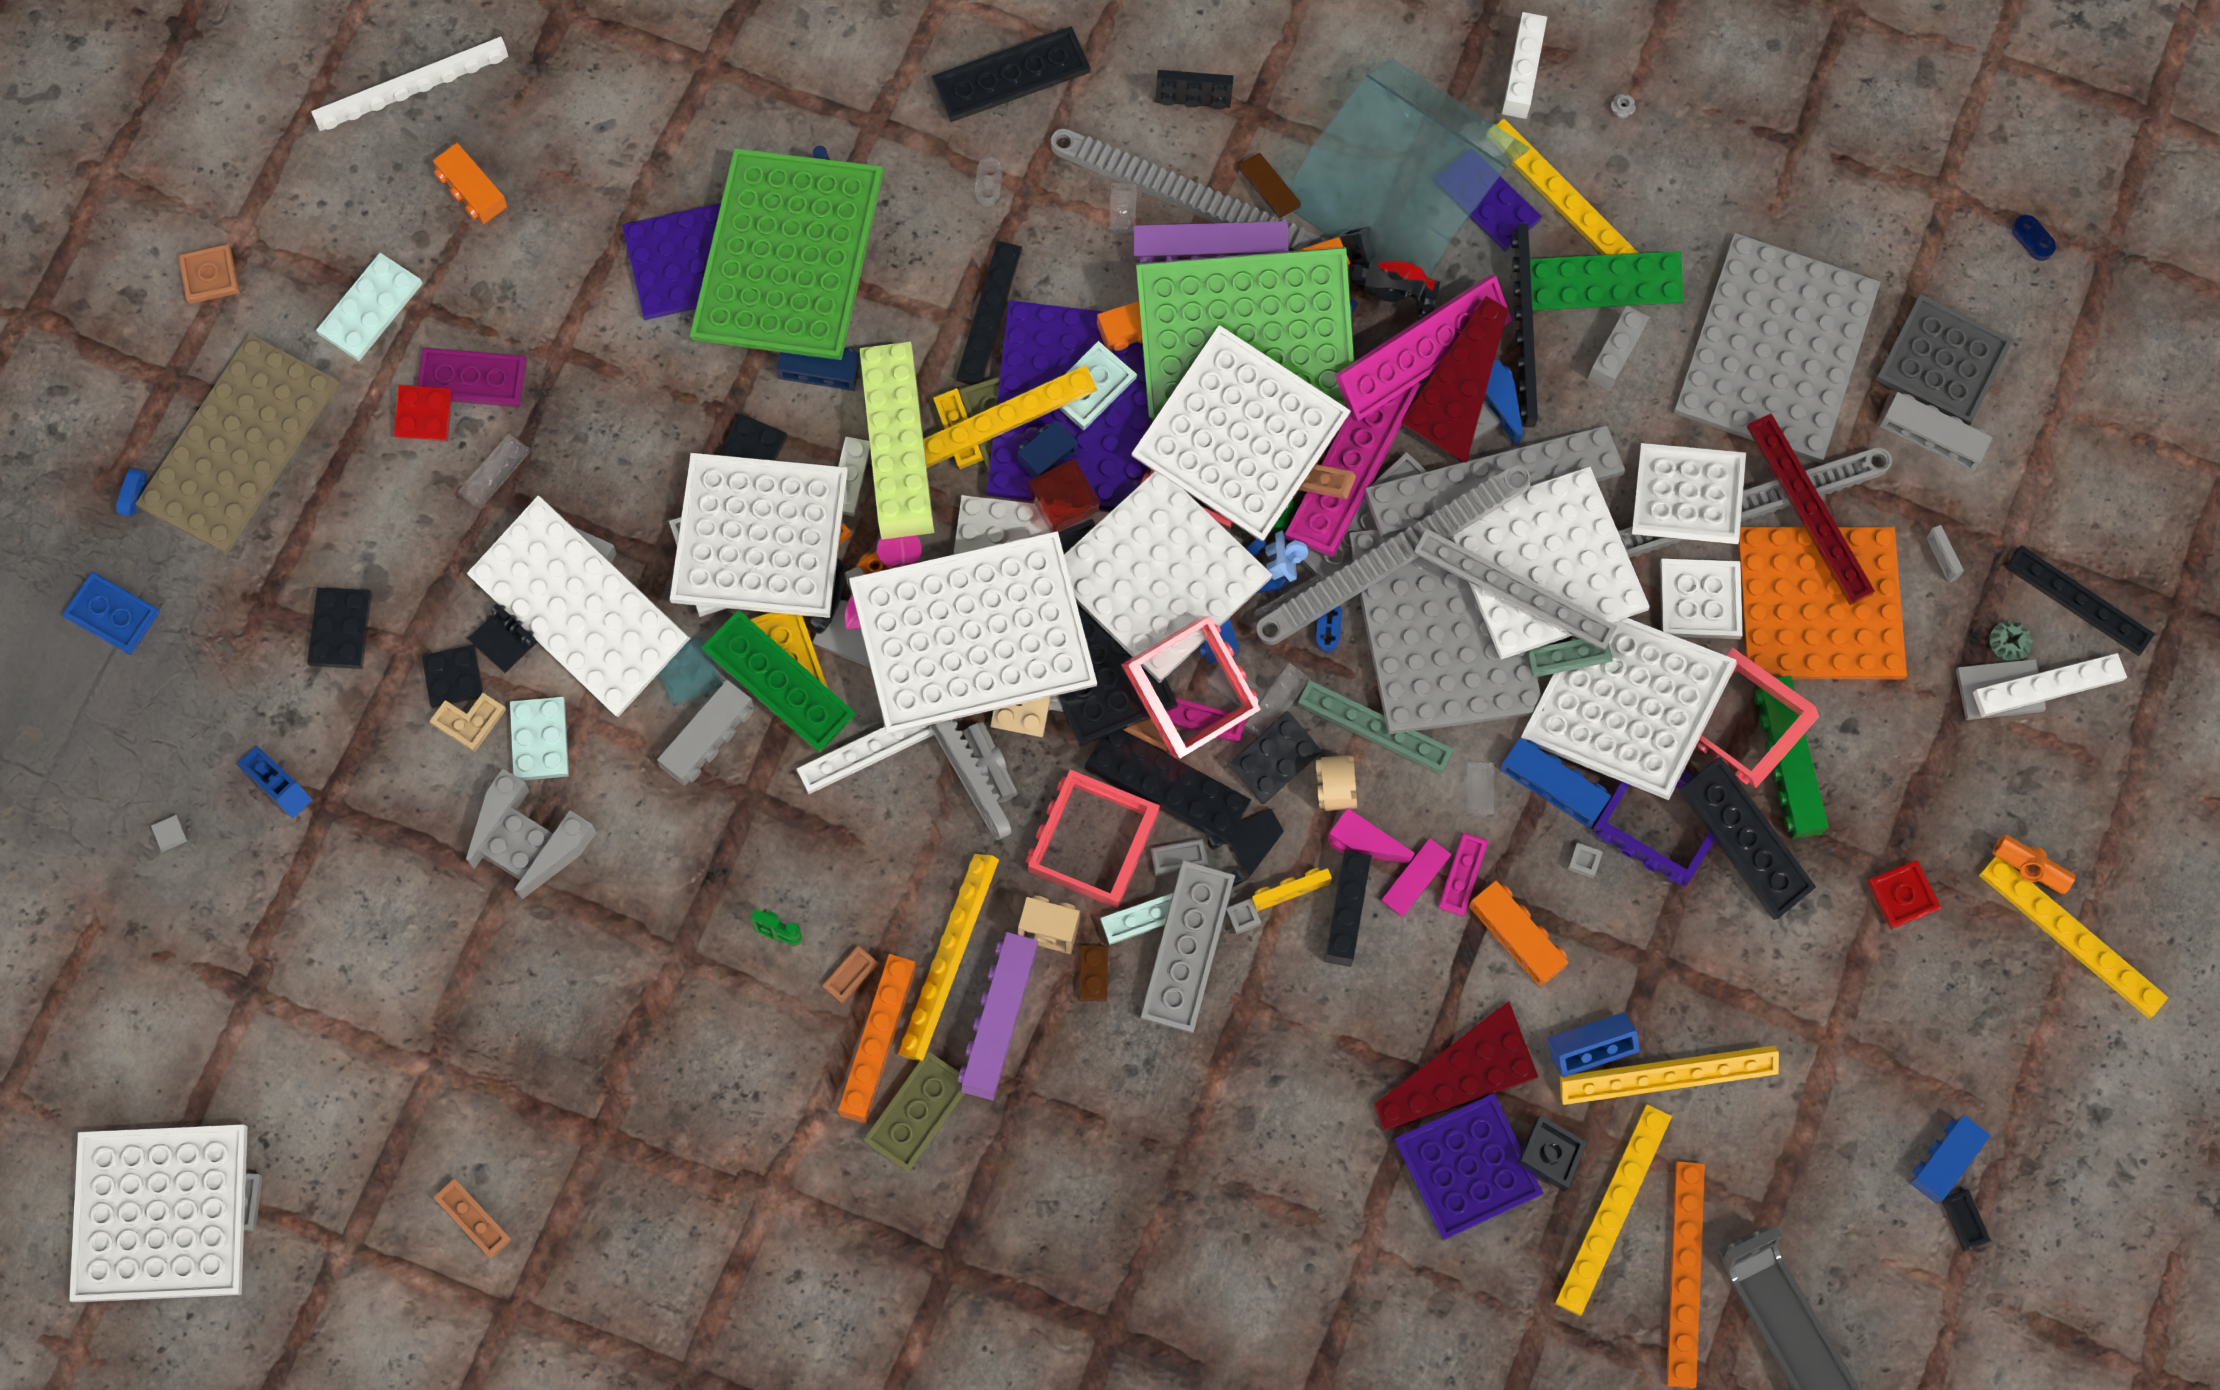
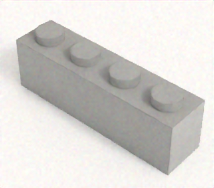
M1899 392L1893 398L1879 426L1972 472L1981 463L1992 440V436L1988 435L1983 429L1973 428L1955 416L1943 414L1936 407L1922 404L1916 401L1913 396Z
M726 680L657 759L660 768L684 787L689 781L691 783L694 782L700 775V768L705 762H711L719 752L718 747L724 741L728 742L734 736L735 728L738 724L750 718L753 713L752 708L754 707L752 698Z

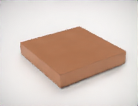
M230 244L178 255L188 304L240 293Z

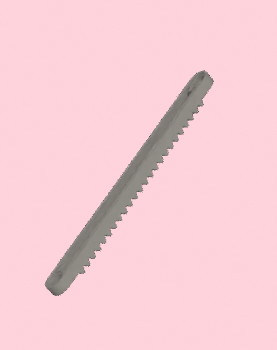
M1059 129L1052 135L1051 149L1057 156L1213 223L1286 221L1285 219H1278L1276 215L1270 216L1266 211L1261 212L1257 207L1251 208L1248 203L1242 204L1238 199L1233 200L1229 195L1223 196L1219 191L1214 192L1210 187L1204 188L1201 183L1195 184L1193 180H1186L1182 175L1176 176L1174 172H1167L1163 167L1158 168L1154 163L1150 165L1146 160L1143 159L1141 161L1137 156H1130L1126 151L1122 153L1118 148L1113 149L1109 144H1102L1100 140L1094 141L1090 136L1085 137L1068 129ZM1061 138H1067L1071 144L1067 148H1061L1056 142ZM1288 223L1289 252L1327 241L1320 236L1306 231L1304 227L1298 228L1295 223Z
M1873 448L1805 471L1819 496L1822 497L1827 493L1832 494L1836 490L1841 491L1846 487L1850 488L1855 484L1859 485L1864 481L1886 474L1892 464V457L1883 448ZM1875 456L1881 457L1885 463L1884 467L1877 468L1873 466L1871 458ZM1778 480L1743 491L1741 522H1745L1750 518L1755 519L1760 515L1764 516L1769 512L1773 513L1778 509L1783 510L1787 506L1792 507ZM1633 527L1618 531L1629 558L1638 557L1643 553L1647 554L1652 550L1657 551L1661 547L1666 548L1683 540H1689L1632 534Z
M1514 465L1495 477H1490L1487 482L1480 483L1477 488H1472L1469 493L1462 494L1459 499H1454L1451 504L1444 505L1441 510H1436L1431 516H1426L1423 521H1418L1413 527H1408L1405 532H1400L1395 538H1390L1387 543H1382L1377 549H1372L1369 554H1364L1359 560H1354L1351 565H1346L1341 571H1336L1333 576H1328L1323 582H1318L1316 586L1310 587L1305 593H1300L1298 597L1292 598L1287 604H1282L1280 608L1259 621L1257 625L1259 640L1266 645L1279 643L1418 558L1419 556L1413 552L1426 528L1449 539L1523 494L1530 486L1531 475L1529 471L1521 465ZM1513 474H1521L1524 476L1525 482L1520 486H1515L1510 482V477ZM1268 624H1273L1278 628L1277 634L1273 637H1267L1263 634V628Z
M859 567L845 572V580L850 591L849 578L865 575ZM948 720L929 725L993 837L996 840H1000L1011 834V827L998 804L1000 796L999 794H992L994 785H987L989 777L982 776L984 768L977 767L978 758H971L973 749H966L968 741L961 740L963 732L956 731L957 722Z

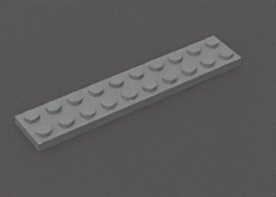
M1603 426L1471 460L1467 463L1464 462L1365 488V497L1380 537L1384 538L1405 532L1408 527H1413L1418 521H1423L1426 516H1431L1436 510H1441L1444 505L1451 504L1454 499H1459L1462 494L1469 493L1472 488H1477L1480 483L1487 482L1490 477H1495L1514 465H1521L1529 471L1531 475L1530 486L1587 467H1591L1596 481L1599 482L1622 476L1625 468L1608 427ZM1513 474L1510 477V482L1515 486H1520L1525 482V478L1521 474Z

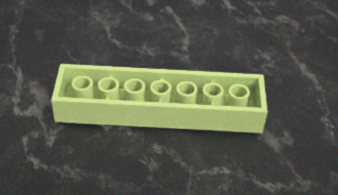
M904 342L860 348L881 539L934 533L912 343Z

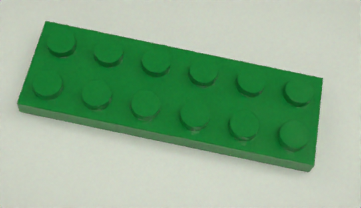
M1681 251L1530 259L1533 311L1676 304L1684 302Z
M740 610L702 646V650L818 753L856 716V713Z

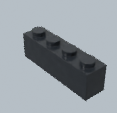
M1350 851L1344 852L1324 960L1326 963L1347 967L1352 966L1372 855Z

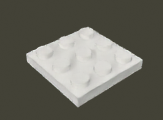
M1661 559V631L1676 637L1741 639L1740 561Z

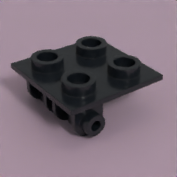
M497 603L491 608L493 614L468 637V640L506 673L538 641L533 636V631L527 632L521 626L523 624L521 620L516 621L517 617L515 615L511 616L504 610L506 608L504 605L500 606Z

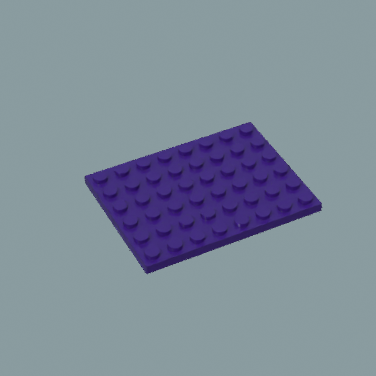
M1009 300L997 405L1065 375L1098 341L1104 345L1097 327V315L1104 311ZM1135 342L1129 344L1127 348L1120 351L1110 350L1134 371L1137 377L1084 431L1061 410L1056 409L993 438L986 496L1114 510L1138 488L1147 472V466L1132 457L1131 454L1152 424V418L1149 417L1143 343ZM1058 420L1077 440V452L1037 484L1017 462L1018 448L1026 440L1032 441L1036 438L1043 426L1046 424L1052 425Z

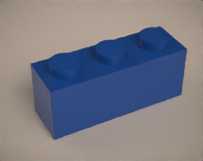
M1624 1012L1547 1037L1551 1060L1562 1077L1640 1052L1637 1030Z
M1962 1115L1957 1120L1952 1118L1943 1129L1946 1135L1941 1141L1938 1139L1934 1141L1927 1151L1930 1154L1929 1158L1925 1163L1921 1160L1912 1171L1915 1177L1910 1184L1936 1204L1945 1199L1991 1136L1965 1115Z

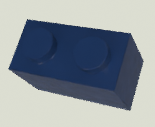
M1057 420L1052 425L1046 424L1039 430L1038 436L1032 441L1028 439L1018 448L1017 462L1038 484L1077 452L1078 442Z

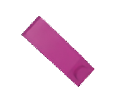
M1349 808L1345 810L1327 839L1330 842V846L1339 853L1343 854L1345 851L1372 855L1371 859L1410 864L1415 854Z

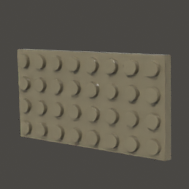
M249 334L135 505L139 509L227 555L339 386V381Z

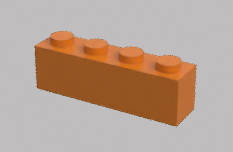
M1496 880L1471 901L1469 908L1541 989L1565 969L1569 963L1566 960L1567 955L1560 946H1554L1548 939L1547 931L1541 925H1535L1530 919L1531 914L1529 911L1512 899L1513 894L1510 889L1504 884L1500 885Z

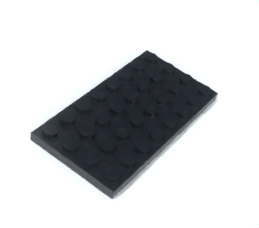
M1093 519L1058 532L1063 554H1066L1096 526ZM1076 602L1097 686L1056 695L1074 737L1079 747L1148 720L1151 717L1121 665L1133 657ZM1141 665L1165 711L1168 712L1177 708L1178 703L1166 677L1159 683Z

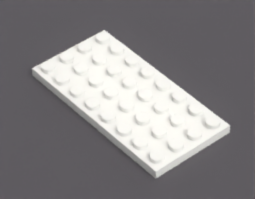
M540 496L534 499L467 573L500 606L504 605L506 607L504 610L511 616L515 615L517 617L516 621L521 620L523 622L521 626L527 632L533 631V636L617 717L625 711L691 639Z

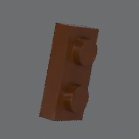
M1081 945L1080 1001L1107 1002L1108 946Z

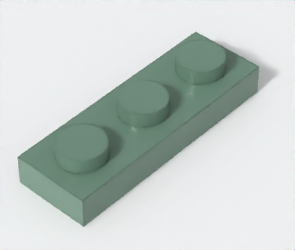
M1581 639L1529 650L1534 677L1613 662L1609 643L1604 651Z

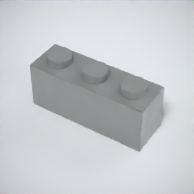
M1626 306L1595 361L1587 380L1611 391L1644 332L1650 317Z

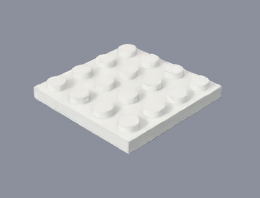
M1641 443L1632 534L1738 544L1746 453Z

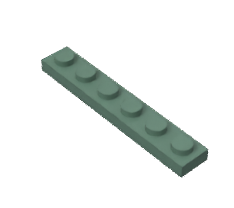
M1311 680L1308 681L1297 706L1440 775H1442L1454 750L1415 730L1388 735L1384 715Z

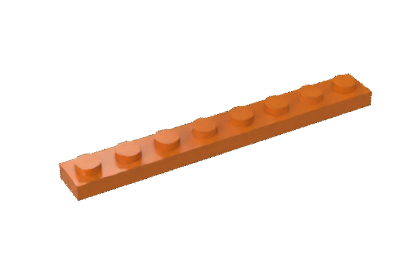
M1680 1161L1675 1163L1666 1386L1695 1389L1697 1383L1705 1164Z

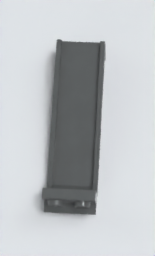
M1765 1225L1719 1248L1718 1250L1729 1282L1792 1389L1860 1390L1784 1263L1778 1248L1782 1237L1778 1228L1775 1226L1769 1229Z

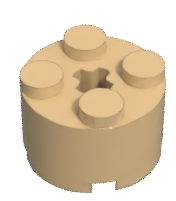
M1354 755L1321 757V760H1316L1318 783H1323V785L1318 786L1320 809H1325V811L1346 810L1347 808L1357 809Z

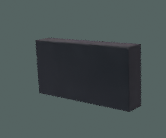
M1969 1189L1945 1197L1942 1203L1963 1252L1991 1242Z

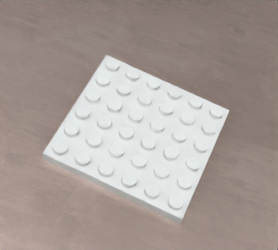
M1219 325L1131 456L1183 488L1187 493L1263 542L1351 411Z
M691 453L670 602L830 618L848 468Z
M1591 467L1530 486L1523 494L1451 537L1452 542L1610 623L1648 611L1650 608ZM1469 582L1500 660L1573 636Z
M1157 471L1064 554L1076 602L1132 657H1135L1202 616H1210L1211 619H1214L1216 625L1221 626L1272 578V574L1183 488ZM1201 629L1141 665L1160 683L1206 639Z
M1624 618L1612 622V624L1617 626L1609 641L1613 662L1554 673L1521 738L1535 742L1540 749L1669 800L1737 662L1736 659L1629 618ZM1573 635L1571 641L1578 640L1580 638Z
M246 1125L78 1132L69 1301L95 1302L242 1295L248 1127Z

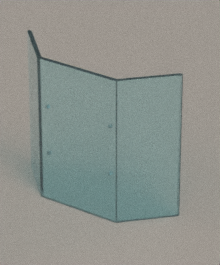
M1392 58L1367 74L1311 147L1290 187V190L1300 200L1301 204L1300 208L1292 212L1332 239L1337 238L1346 230L1370 226L1371 232L1369 233L1376 256L1371 261L1376 263L1387 261L1408 262L1422 268L1427 277L1430 278L1451 240L1502 172L1527 153L1530 148Z

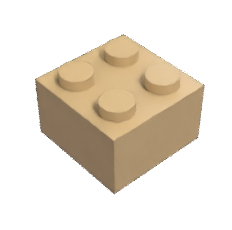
M1042 896L1027 897L1018 926V935L1038 940V946L1071 954L1079 927L1080 911L1075 910L1076 907L1068 903H1060V905L1049 903V899Z

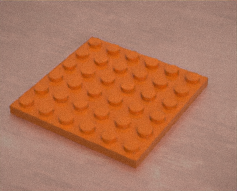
M1740 527L1738 557L1741 569L1745 657L1775 678L1790 675L1792 680L1905 679L1907 677L1895 527H1838L1875 590L1873 595L1852 605H1849L1805 527Z

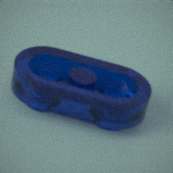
M2021 215L2016 219L2012 226L2014 237L2032 258L2038 261L2048 260L2056 250L2055 240L2035 217ZM2024 224H2028L2031 228H2026ZM2040 243H2045L2047 247H2042Z

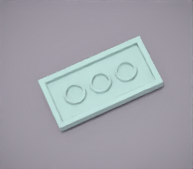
M379 253L316 331L318 335L357 361H360L423 283L420 278Z

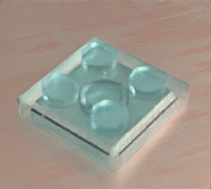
M702 636L687 642L659 672L673 706L723 685L712 659L702 650V646L705 644Z

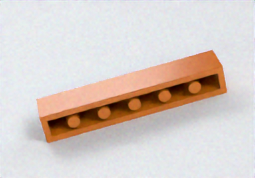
M892 954L888 955L838 1109L841 1117L867 1124L916 972L915 961Z

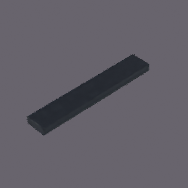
M2022 545L2005 567L2137 656L2143 653L2155 635L2154 632Z

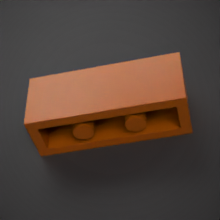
M458 143L433 160L436 168L434 171L435 176L442 184L446 182L451 187L449 191L456 201L462 200L465 203V210L473 220L478 218L484 225L507 208L504 195Z

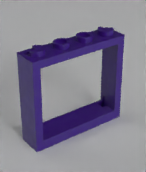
M1684 770L1676 787L1679 789L1693 778L1694 775ZM1621 782L1592 832L1603 839V843H1611L1620 848L1619 851L1629 858L1635 857L1642 861L1644 867L1653 872L1659 871L1667 876L1666 879L1669 882L1673 883L1674 881L1680 886L1686 887L1712 845L1714 838L1710 833L1707 834L1689 867L1685 869L1607 823L1630 785Z

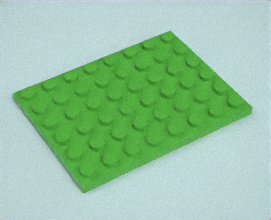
M734 148L690 333L692 341L842 360L884 174L883 167Z
M1346 247L1136 264L1149 418L1155 420L1219 325L1341 405H1346L1334 375L1354 362Z

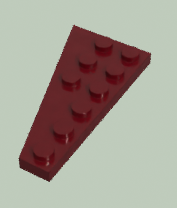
M1485 296L1401 422L1403 427L1462 463H1467L1508 314V308L1488 296Z
M1510 1001L1374 1104V1109L1383 1132L1539 1078Z

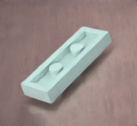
M1173 893L1100 918L1108 944L1111 945L1165 926Z

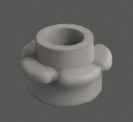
M1619 94L1611 102V109L1618 118H1627L1635 112V101L1629 95Z

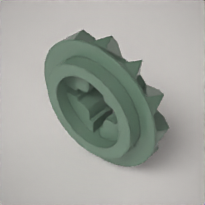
M2012 620L2000 622L1990 634L1991 648L2003 660L2019 661L2025 658L2031 651L2033 640L2030 636V630L2023 627L2022 622L2016 623L2012 622ZM2008 634L2011 637L2019 636L2015 642L2016 646L2013 643L2004 645L2008 639Z

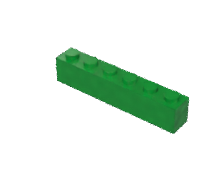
M1791 675L1776 678L1795 691ZM1756 686L1755 690H1753V699L1755 705L1760 707L1759 723L1762 731L1765 730L1766 732L1765 748L1768 753L1800 716L1762 688ZM1805 733L1771 771L1774 781L1778 782V802L1780 806H1784L1786 815L1784 816V827L1787 832H1790L1791 839L1821 835L1829 827Z

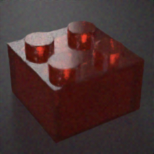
M1075 458L1028 481L1027 491L1051 533L1059 532L1099 510L1100 502Z

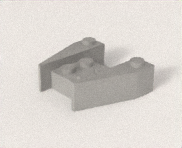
M502 769L486 792L466 860L475 869L484 857L519 879L520 882L514 890L519 898L524 899L578 858L595 836L596 831L593 824L571 810L554 834L516 811L529 793V789L523 780Z

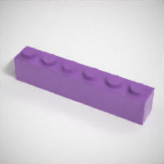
M1288 221L1134 226V258L1136 262L1140 263L1289 252Z
M1006 932L1004 941L999 940L995 953V956H999L997 966H991L988 981H992L989 991L984 990L980 1006H984L982 1016H976L973 1031L977 1032L975 1041L970 1040L965 1056L970 1057L967 1067H961L958 1082L962 1083V1093L994 1101L1037 953L1038 940Z

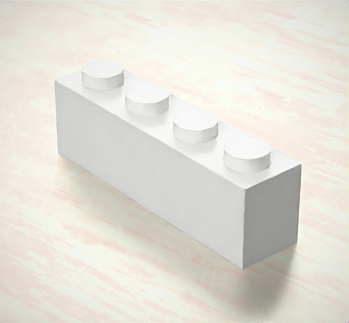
M1522 13L1502 110L1503 115L1527 119L1545 32L1546 16Z

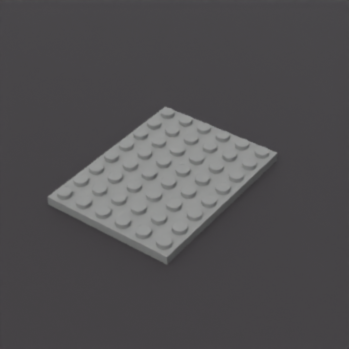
M1734 233L1673 414L1754 441L1747 429L1748 424L1772 413L1794 453L1797 456L1822 464L1881 282Z
M1378 529L1349 533L1347 537L1352 561L1359 560L1364 554H1369L1372 549H1377L1382 543H1387L1390 538H1395L1398 534L1381 538ZM1418 557L1359 593L1388 735L1413 730L1420 731L1533 715L1541 699L1538 679L1533 676L1529 651L1500 660L1468 581Z

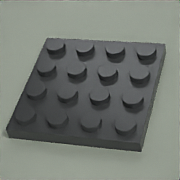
M1920 294L1875 381L1899 393L1909 394L1916 401L1925 405H1932L1939 412L1948 416H1955L1970 426L2014 339Z

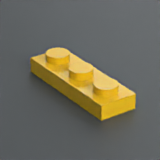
M957 388L933 398L944 429L969 418ZM979 445L954 455L960 470L984 460Z
M1315 868L1306 872L1303 878L1295 880V877H1291L1280 882V886L1270 889L1269 886L1255 891V895L1252 896L1251 900L1258 912L1328 886L1331 883L1332 877L1328 868L1322 871L1320 868Z

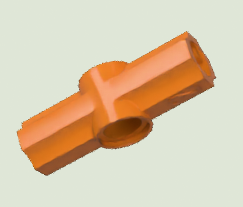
M2007 834L2002 835L1993 848L1992 854L2019 869L2021 876L2025 880L2030 882L2039 881L2061 895L2066 894L2075 881L2076 875L2048 859L2046 851L2042 848L2028 847Z

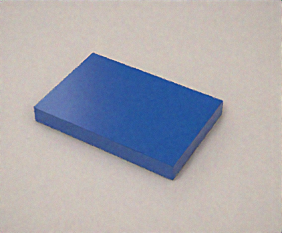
M91 572L62 616L131 655L160 614V610L100 575Z

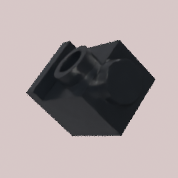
M1370 226L1346 230L1338 236L1343 247H1346L1350 266H1355L1356 263L1368 266L1370 261L1376 257L1369 233L1371 232Z

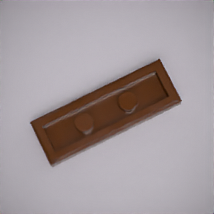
M1261 153L1238 164L1241 173L1279 219L1301 207L1300 200Z

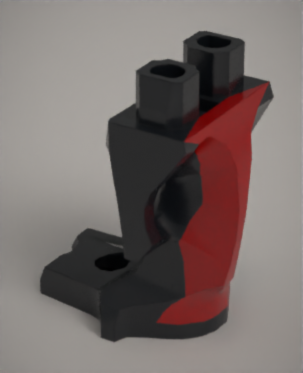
M1371 261L1370 266L1356 263L1352 276V283L1364 286V293L1374 294L1386 302H1397L1413 297L1417 302L1418 320L1434 311L1441 282L1428 278L1422 268L1403 261L1381 263Z

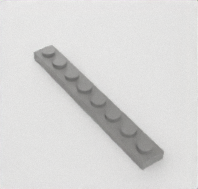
M1427 528L1413 552L1417 556L1603 651L1606 649L1617 628L1616 625Z

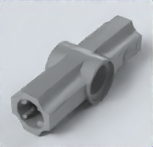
M983 722L969 726L963 731V736L968 741L969 748L973 749V758H978L977 767L984 768L982 776L989 777L987 785H994L992 794H999L998 804L1011 800L1017 795V790L1006 770L1007 765L1000 749L995 747Z

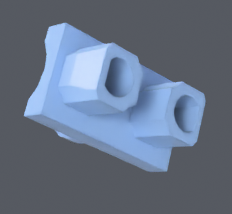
M1279 531L1275 533L1276 542L1265 546L1267 557L1271 561L1266 564V567L1272 574L1273 580L1286 576L1291 582L1297 579L1296 563H1300L1308 556V548L1303 542L1297 540L1288 543L1285 540L1284 532Z

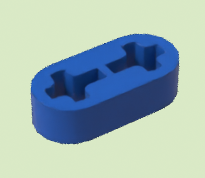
M133 467L128 470L118 497L117 514L128 517L135 515L138 508L135 503L143 493L146 484L147 474L145 470Z
M1340 606L1332 610V613L1337 616H1333L1331 624H1327V615L1317 619L1315 644L1321 652L1330 653L1338 647L1342 620V609ZM1326 630L1330 631V639L1335 640L1331 641L1330 645H1326L1322 639L1325 637Z

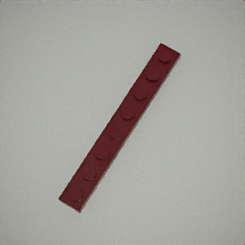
M1772 413L1749 423L1747 429L1849 605L1873 595L1875 592L1874 588Z

